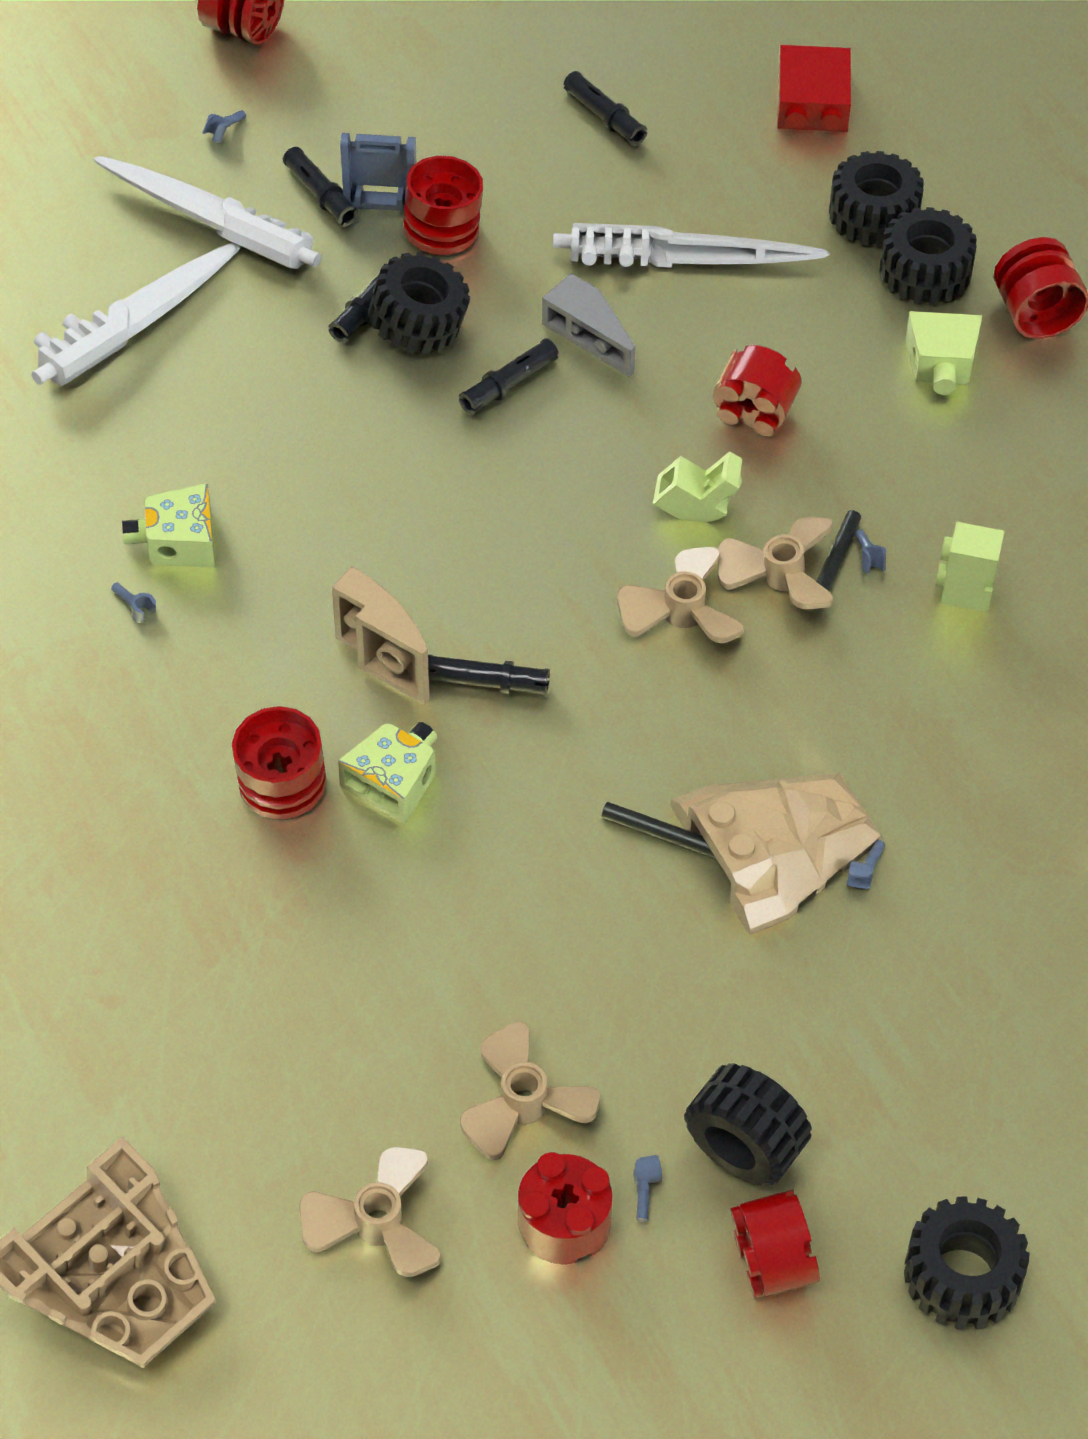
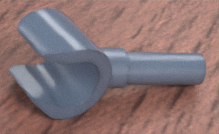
M241 110L225 117L210 114L202 133L214 134L212 140L214 142H221L227 127L245 119L246 113Z
M858 529L855 532V536L862 546V571L870 573V567H877L885 571L886 548L873 545L864 530Z
M118 582L112 585L111 590L131 607L132 619L136 623L144 622V612L140 608H147L151 613L156 614V600L152 595L148 593L133 595Z
M877 840L865 858V863L850 862L847 886L861 889L870 888L876 861L885 847L883 841Z
M657 1155L641 1157L635 1162L633 1177L638 1192L636 1216L638 1222L648 1221L649 1183L662 1181L661 1164Z

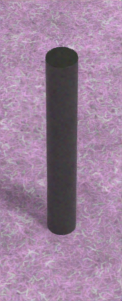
M847 511L816 580L817 583L830 591L860 523L861 515L857 511Z
M606 802L603 808L602 818L716 859L702 835L610 802Z

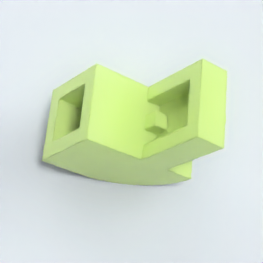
M729 451L709 469L704 470L680 456L658 474L653 505L682 520L711 522L727 515L729 497H732L738 491L742 482V477L740 476L742 458Z

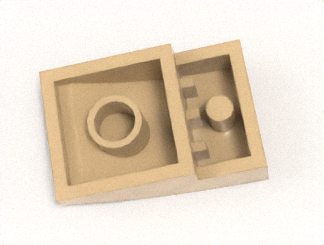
M351 567L332 586L336 639L357 650L358 668L425 705L429 701L428 649L419 629L410 615L389 592L364 573Z

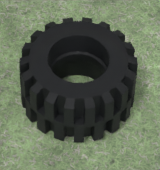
M866 151L861 152L860 156L852 155L847 157V162L842 161L833 174L829 204L831 224L836 225V231L839 234H846V239L852 242L857 240L860 241L861 245L875 244L876 247L882 246L885 228H888V223L892 219H897L898 214L902 212L910 213L911 209L914 208L921 210L924 180L920 177L918 168L911 167L912 163L907 159L901 160L899 155L893 153L891 155L884 154V151H876V153Z
M926 207V210L914 208L911 209L910 213L902 212L898 214L897 219H892L888 223V228H885L879 270L883 283L888 284L887 288L892 293L898 292L900 298L904 300L912 299L914 300L913 303L917 304L928 302L929 305H936L938 301L946 303L952 301L953 296L959 297L963 294L964 288H968L972 277L977 248L976 234L972 233L973 228L969 223H963V218L960 216H952L950 211L944 209L937 211L932 207Z
M405 253L401 254L400 258L393 257L389 259L388 264L382 266L369 302L368 317L372 318L371 325L373 329L380 330L378 335L383 340H390V345L397 349L400 346L406 349L405 352L414 353L415 350L420 351L421 354H429L430 350L436 353L444 349V346L449 347L454 342V339L457 338L470 303L468 284L463 283L464 277L460 272L453 271L454 266L448 262L445 264L440 262L438 257H426L425 253H416V256Z
M735 1063L720 1066L686 1108V1113L684 1114V1120L687 1123L686 1127L700 1149L713 1162L730 1174L760 1186L762 1184L770 1186L775 1182L778 1183L812 1136L810 1133L812 1127L811 1123L807 1120L808 1116L789 1092L767 1075L748 1066H739Z
M961 1196L956 1198L955 1204H950L948 1199L939 1201L936 1211L929 1207L922 1213L921 1222L916 1221L912 1230L904 1263L906 1264L904 1270L905 1283H910L908 1293L912 1300L921 1299L919 1309L925 1315H928L931 1311L937 1314L935 1321L944 1326L947 1320L956 1322L955 1329L962 1330L966 1329L967 1323H973L975 1329L985 1328L988 1318L994 1324L1003 1319L1005 1310L1010 1312L1013 1309L1023 1286L1030 1252L1026 1251L1028 1245L1025 1234H1017L1020 1224L1014 1217L1008 1220L1005 1219L1006 1210L999 1205H996L994 1209L987 1207V1200L977 1198L976 1203H968L967 1196ZM954 1250L969 1251L980 1256L988 1264L991 1271L978 1276L963 1275L951 1269L943 1260L942 1255Z

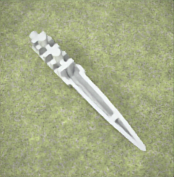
M103 156L94 158L98 165L134 187L180 212L216 228V232L222 238L289 268L298 269L305 263L317 267L320 263L321 254L311 250L314 237L308 232H302L298 228L286 230L287 223L279 221L277 218L271 219V216L266 214L255 216V209L251 207L244 209L240 201L231 197L223 199L180 180L123 161Z
M574 223L572 225V234L553 233V248L571 249V261L578 262V256H581L582 262L588 266L593 265L597 257H604V264H611V258H619V263L624 267L631 266L634 258L641 259V266H648L649 262L656 267H672V263H778L819 259L830 255L828 251L821 248L741 237L672 232L670 229L659 226Z
M231 242L178 267L126 299H119L109 305L108 316L97 310L93 313V321L89 323L85 319L80 321L73 314H69L63 321V326L67 330L64 331V340L62 341L57 337L52 339L45 332L39 333L34 339V343L39 349L38 369L31 374L33 380L38 385H41L51 379V381L63 386L126 346L129 338L179 304L215 274L242 246Z

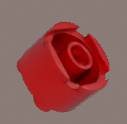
M748 345L744 351L737 352L736 349L732 352L713 390V399L718 408V418L728 425L741 423L753 427L762 436H772L775 430L784 423L802 384L800 373L796 367L792 372L785 365L787 358L770 348Z
M555 1152L545 1153L525 1173L518 1191V1226L524 1240L527 1242V1247L542 1260L554 1264L567 1265L576 1263L577 1259L585 1257L590 1253L591 1256L604 1246L610 1233L612 1215V1188L608 1173L592 1161L581 1156L558 1154Z
M793 1189L738 1204V1206L730 1208L735 1227L733 1231L741 1258L745 1257L748 1271H746L754 1298L767 1297L820 1282L816 1256L809 1257V1254H812L810 1232L799 1199L796 1194L794 1195Z

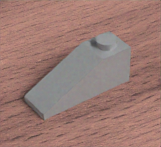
M571 273L542 298V325L626 376L630 377L634 374L635 345L599 289Z

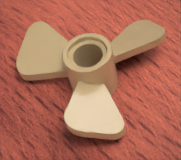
M819 517L801 518L792 525L789 535H778L769 539L764 546V550L732 538L723 540L718 547L720 552L718 560V580L720 585L725 589L731 590L765 577L766 583L771 588L778 591H788L792 604L798 608L817 609L830 607L833 604L832 594L805 574L804 552L831 532L832 520Z
M703 547L681 551L675 558L676 573L667 579L665 591L634 585L622 586L618 591L617 605L626 633L634 637L640 636L666 619L671 625L678 628H690L698 624L707 637L717 643H726L741 637L744 627L739 621L705 605L706 585L704 580L717 564L719 550L716 547Z
M514 1022L485 1038L481 1045V1057L502 1078L501 1096L468 1108L462 1113L460 1118L463 1134L484 1157L490 1160L501 1158L516 1123L522 1125L534 1123L544 1115L546 1108L580 1123H588L595 1119L600 1104V1092L591 1086L547 1088V1077L544 1071L536 1064L528 1062L529 1028L525 1023ZM525 1090L530 1091L533 1094L529 1096H520L517 1095L516 1092Z
M403 1147L387 1149L379 1159L377 1182L362 1187L356 1194L354 1202L320 1192L311 1191L306 1193L299 1205L302 1236L306 1248L311 1252L320 1253L358 1233L359 1237L367 1244L373 1246L385 1245L393 1268L402 1276L414 1277L438 1266L440 1263L438 1248L402 1225L400 1196L426 1169L428 1165L427 1154L419 1149ZM377 1210H382L388 1213L386 1216L381 1218H373L369 1216L371 1212Z

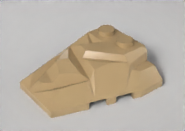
M840 773L708 785L672 799L670 805L685 830L697 834L701 833L731 882L729 903L749 935L788 920L797 912L798 905L812 893L815 896L825 889L826 881L838 871L844 873L850 868L851 861H858L872 849L877 840H881V834Z
M121 1137L87 1166V1180L25 1233L21 1235L13 1228L0 1239V1288L10 1298L87 1337L89 1340L142 1368L207 1312L216 1301L191 1247H187L178 1228L179 1221L173 1208H169L160 1189V1180L154 1168L124 1137Z

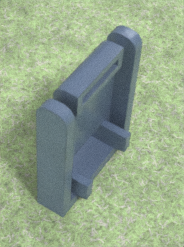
M342 133L340 150L343 195L354 207L359 209L404 211L407 174L411 167L417 163L416 137H408L406 144H401V136L356 134L355 141H350V134ZM363 185L398 187V193L364 191Z

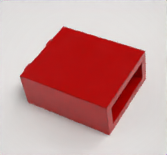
M780 45L777 129L848 132L851 109V48Z

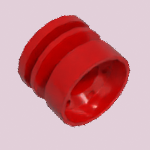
M198 0V18L205 27L229 34L231 32L236 38L245 39L247 42L260 45L274 32L281 17L284 0Z
M453 156L425 158L411 167L406 180L403 232L410 243L422 251L437 255H451L463 252L474 244L479 234L480 209L483 196V178L479 171L467 161Z
M1040 237L1026 240L1006 252L995 266L993 276L995 284L1017 331L1025 337L1035 339L1054 337L1069 330L1081 320L1088 310V292L1076 271L1065 245L1057 239Z
M282 706L264 708L246 717L235 731L232 750L240 795L249 809L262 817L277 820L299 817L313 809L323 797L327 783L320 731L313 720L297 709Z

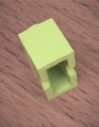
M956 521L953 537L945 536L940 560L948 561V563L940 562L936 586L943 587L940 603L988 613L1004 530Z

